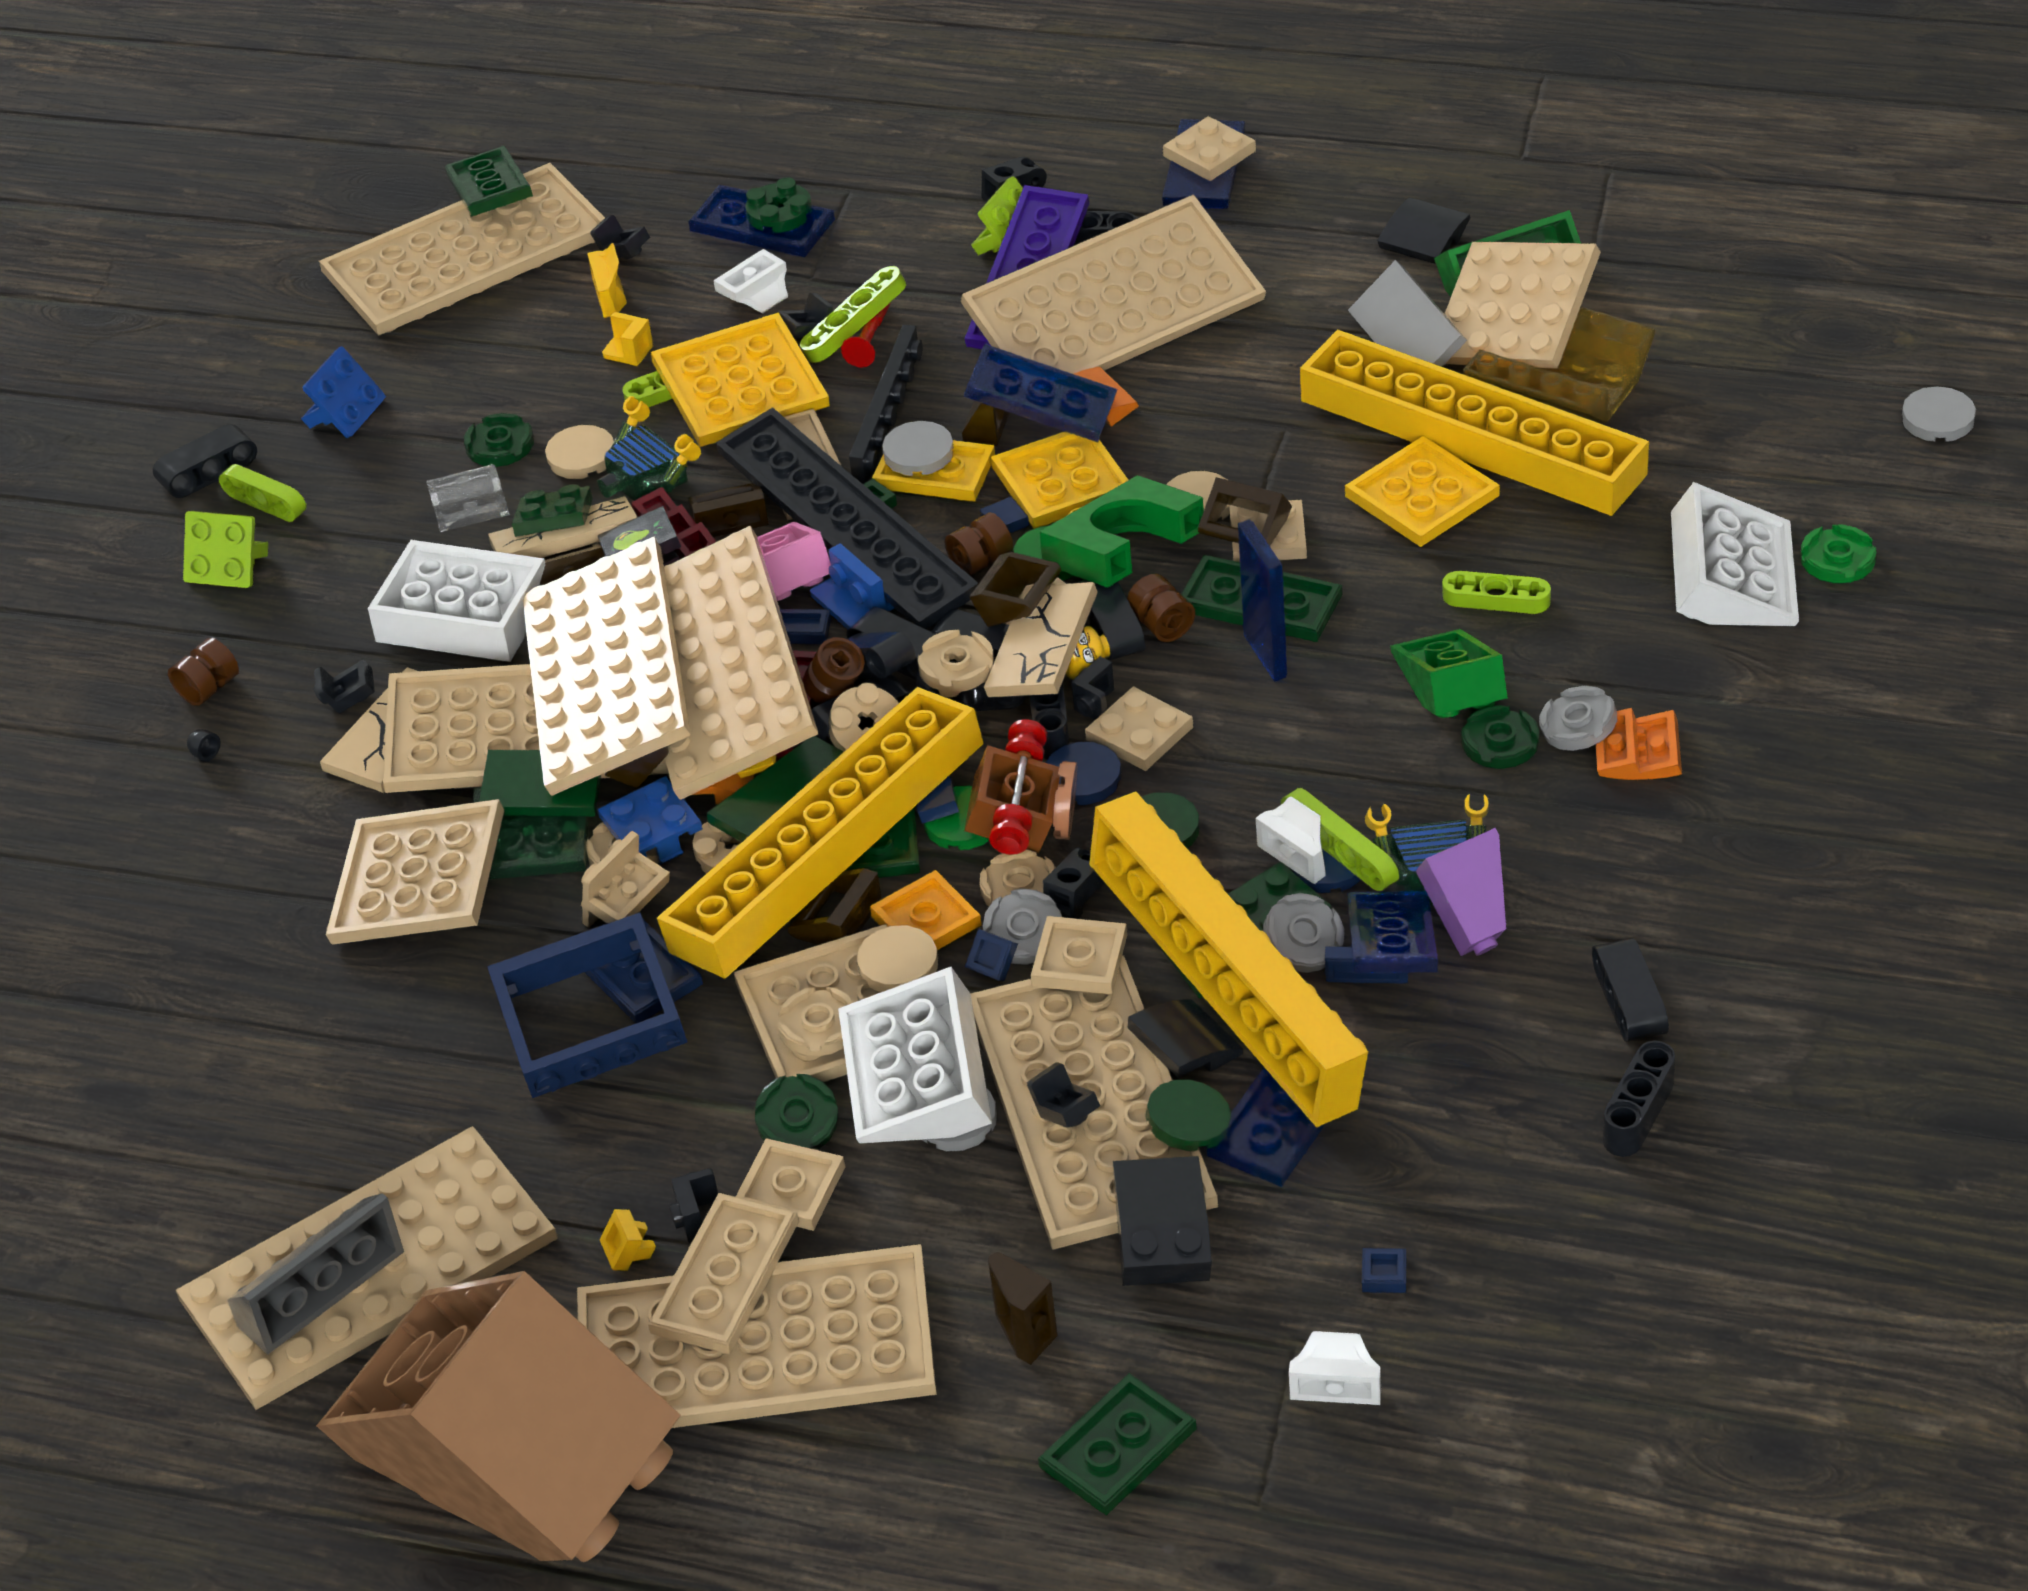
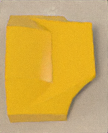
M611 243L603 251L587 253L592 280L603 318L611 317L614 312L619 313L627 303L620 278L617 274L619 260L614 243Z

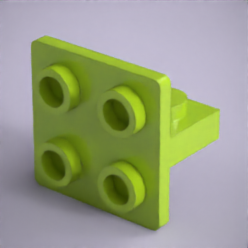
M1014 176L1008 178L978 212L979 218L986 226L984 231L971 244L978 255L990 250L996 253L1000 249L1023 187Z
M199 511L186 512L184 582L241 588L252 587L255 559L268 556V542L254 541L255 518L253 516Z

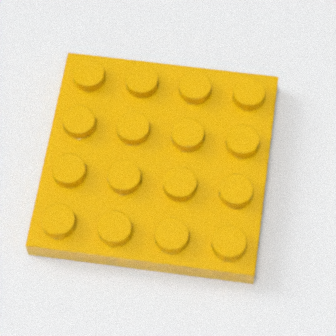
M779 312L651 352L653 365L699 447L718 442L772 407L785 417L811 409L817 411L830 406L827 392Z

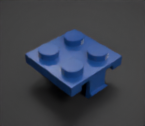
M666 776L598 809L600 819L616 840H623L631 831H634L639 835V853L647 857L646 852L655 848L660 865L684 853L681 850L678 838L680 835L686 832L692 835L703 829L700 819L684 799L680 800L677 797L671 782Z

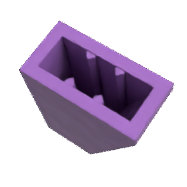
M1493 828L1426 858L1416 870L1460 956L1474 951L1476 956L1490 951L1498 945L1496 939L1506 930L1500 840L1496 828Z

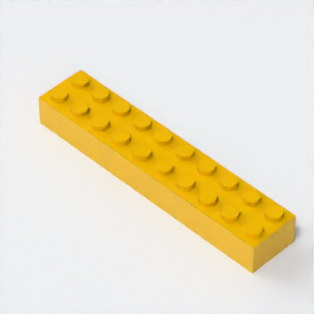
M1338 329L1300 367L1302 402L1410 442L1425 436L1464 462L1613 516L1648 475L1649 441Z
M915 688L657 917L669 954L726 979L984 744L975 709L922 688Z
M1135 791L1096 806L1089 865L1315 1127L1358 1110L1368 1058V1051L1364 1043L1359 1038H1355L1342 1023L1340 1016L1335 1011L1330 1010L1318 996L1315 988L1311 984L1306 983L1298 974L1292 962L1287 957H1283L1273 946L1268 935L1264 931H1260L1249 919L1244 908L1241 905H1237L1225 892L1221 882L1214 879L1208 873L1195 854H1191L1180 841L1177 833L1173 829H1169L1159 818L1152 805L1147 804Z

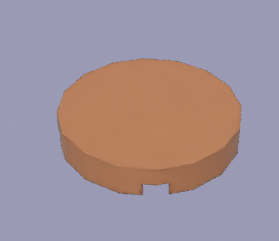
M1063 761L1060 763L1058 775L1061 777V784L1058 785V790H1056L1053 816V827H1055L1053 836L1055 839L1069 840L1075 807L1077 762Z

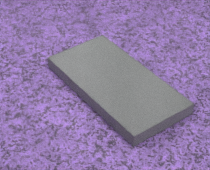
M1396 260L1348 309L1375 343L1441 367L1467 341L1409 272Z

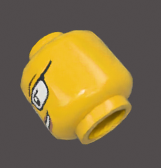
M1090 626L1083 628L1066 671L1067 677L1074 680L1084 668L1089 667L1100 656L1103 658L1110 656V647L1105 635L1099 636Z

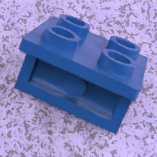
M341 346L328 357L303 385L304 392L312 399L314 404L301 420L309 429L320 423L326 426L332 422L345 438L353 436L386 396L346 349Z
M841 543L828 549L831 563L828 569L831 578L810 589L811 597L825 610H830V614L846 629L854 625L873 607H878L888 612L894 609L885 600L883 581Z

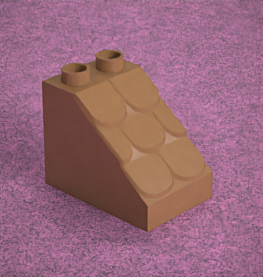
M525 1271L425 1290L316 1426L355 1461L409 1488L424 1500L531 1554L539 1561L572 1560L576 1557L581 1562H586L596 1556L614 1536L619 1526V1520L609 1510L627 1486L630 1484L635 1490L646 1487L668 1464L673 1454V1449L663 1439L681 1415Z

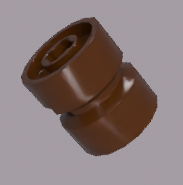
M992 512L972 521L969 527L964 526L947 535L944 541L949 559L969 576L988 567L989 562L994 563L999 555L1013 552L1014 548L1011 534L1005 523Z
M1157 573L1149 574L1137 581L1129 591L1127 600L1137 619L1144 623L1158 640L1172 642L1181 638L1192 626L1195 618V608L1181 593L1177 592L1175 587L1164 576Z
M209 637L194 648L190 656L183 657L168 669V677L174 689L184 700L195 706H200L217 692V687H223L239 674L238 663L230 650L220 641Z
M833 637L825 640L818 648L813 660L804 673L803 685L808 696L815 702L822 704L853 688L865 664L864 655L860 648L845 638Z

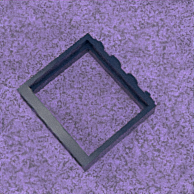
M640 912L487 966L532 1098L551 1091L554 1092L559 1088L582 1080L594 1078L598 1074L630 1065L637 1060L659 1052L669 1051L673 1047L687 1043L678 1012ZM642 952L664 1014L532 1061L511 998Z

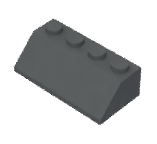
M381 1193L364 1198L351 1209L344 1211L336 1220L320 1232L309 1237L305 1243L274 1263L270 1269L251 1283L240 1288L236 1294L227 1300L237 1327L265 1353L269 1354L401 1255L404 1249L388 1197Z

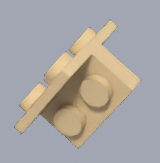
M631 831L623 840H616L609 848L607 855L597 865L592 864L582 877V924L588 928L599 918L606 923H611L638 913L669 882L670 872L639 853V835L634 831Z

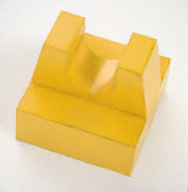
M614 1209L600 1238V1243L612 1270L628 1271L632 1261L650 1259L656 1248L654 1241L643 1240L648 1227L645 1222L634 1221L630 1210Z

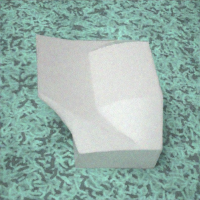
M762 249L715 279V291L736 302L746 304L763 314L788 298L784 279L787 271L786 262Z
M1288 797L1276 809L1265 811L1256 817L1258 847L1313 884H1316L1326 876L1320 839L1319 814L1293 797Z
M1313 1331L1301 1353L1290 1361V1400L1380 1405V1366L1370 1357L1360 1334Z

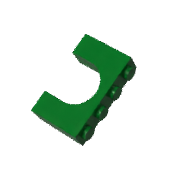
M1137 475L1039 531L1042 559L1056 562L1060 565L1063 572L1108 588L1132 573L1130 540L1114 534L1146 532L1182 544L1199 534L1198 527L1204 512L1203 497Z

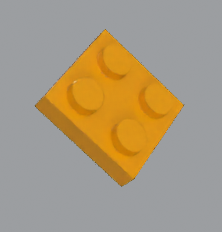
M937 870L870 906L871 917L880 926L884 924L887 927L908 925L921 929L932 937L937 950L982 926L980 914Z

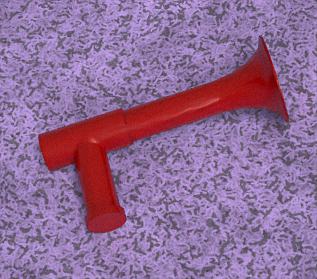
M890 303L864 325L859 337H849L844 340L841 345V353L849 364L861 368L873 363L875 350L870 342L878 326L881 325L890 307Z

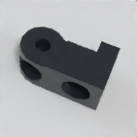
M1025 156L982 169L981 198L988 202L1003 183L1012 176L1017 179L1022 187L1028 185L1043 188L1047 179L1046 171Z
M1083 848L1074 849L1043 880V893L1052 898L1063 918L1078 919L1083 914V904L1092 896L1095 890H1099L1105 883L1089 865L1091 852Z

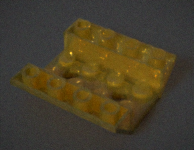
M1580 307L1558 368H1538L1524 362L1479 350L1463 369V375L1527 398L1608 422L1638 383L1655 335V329L1603 312Z

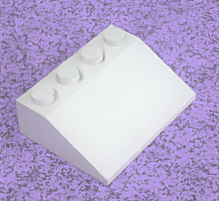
M1693 482L1671 511L1676 612L1709 625L1796 626L1799 622L1790 521Z
M410 540L368 607L375 641L511 662L526 633L523 599L527 592L540 585L545 560L544 558Z
M952 967L838 1008L855 1133L859 1143L954 1138L992 1124L971 995Z

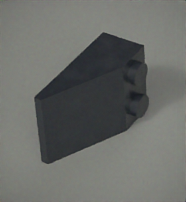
M1199 1156L1113 1161L1122 1286L1210 1281L1212 1258Z

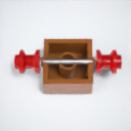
M1023 719L1014 722L1010 726L1008 732L1009 742L1005 750L987 745L974 776L964 828L966 832L989 838L990 844L994 849L1008 855L1019 854L1025 850H1031L1036 853L1040 852L1053 823L1055 794L1060 781V775H1058L1059 767L1042 762L1044 757L1043 746L1047 740L1046 729L1036 721Z

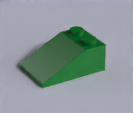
M1461 629L1390 645L1393 657L1422 707L1437 717H1453L1458 715L1459 710L1470 707L1483 709L1494 706L1495 701L1508 699L1502 654Z

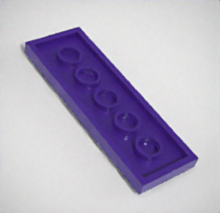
M1024 185L986 284L1073 247L1090 204L1088 194ZM972 319L965 335L966 347L995 351Z

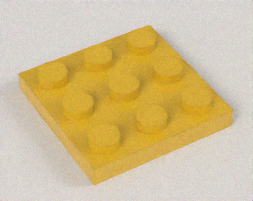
M1089 424L991 456L993 470L1012 498L1027 514L1028 521L1033 529L1059 521L1066 517L1074 508H1081L1128 481Z
M1425 436L1415 440L1345 485L1346 498L1420 547L1500 496V485Z

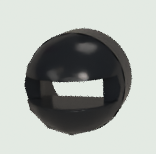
M197 729L190 733L187 739L189 752L202 761L212 760L220 749L221 742L219 736L209 730Z

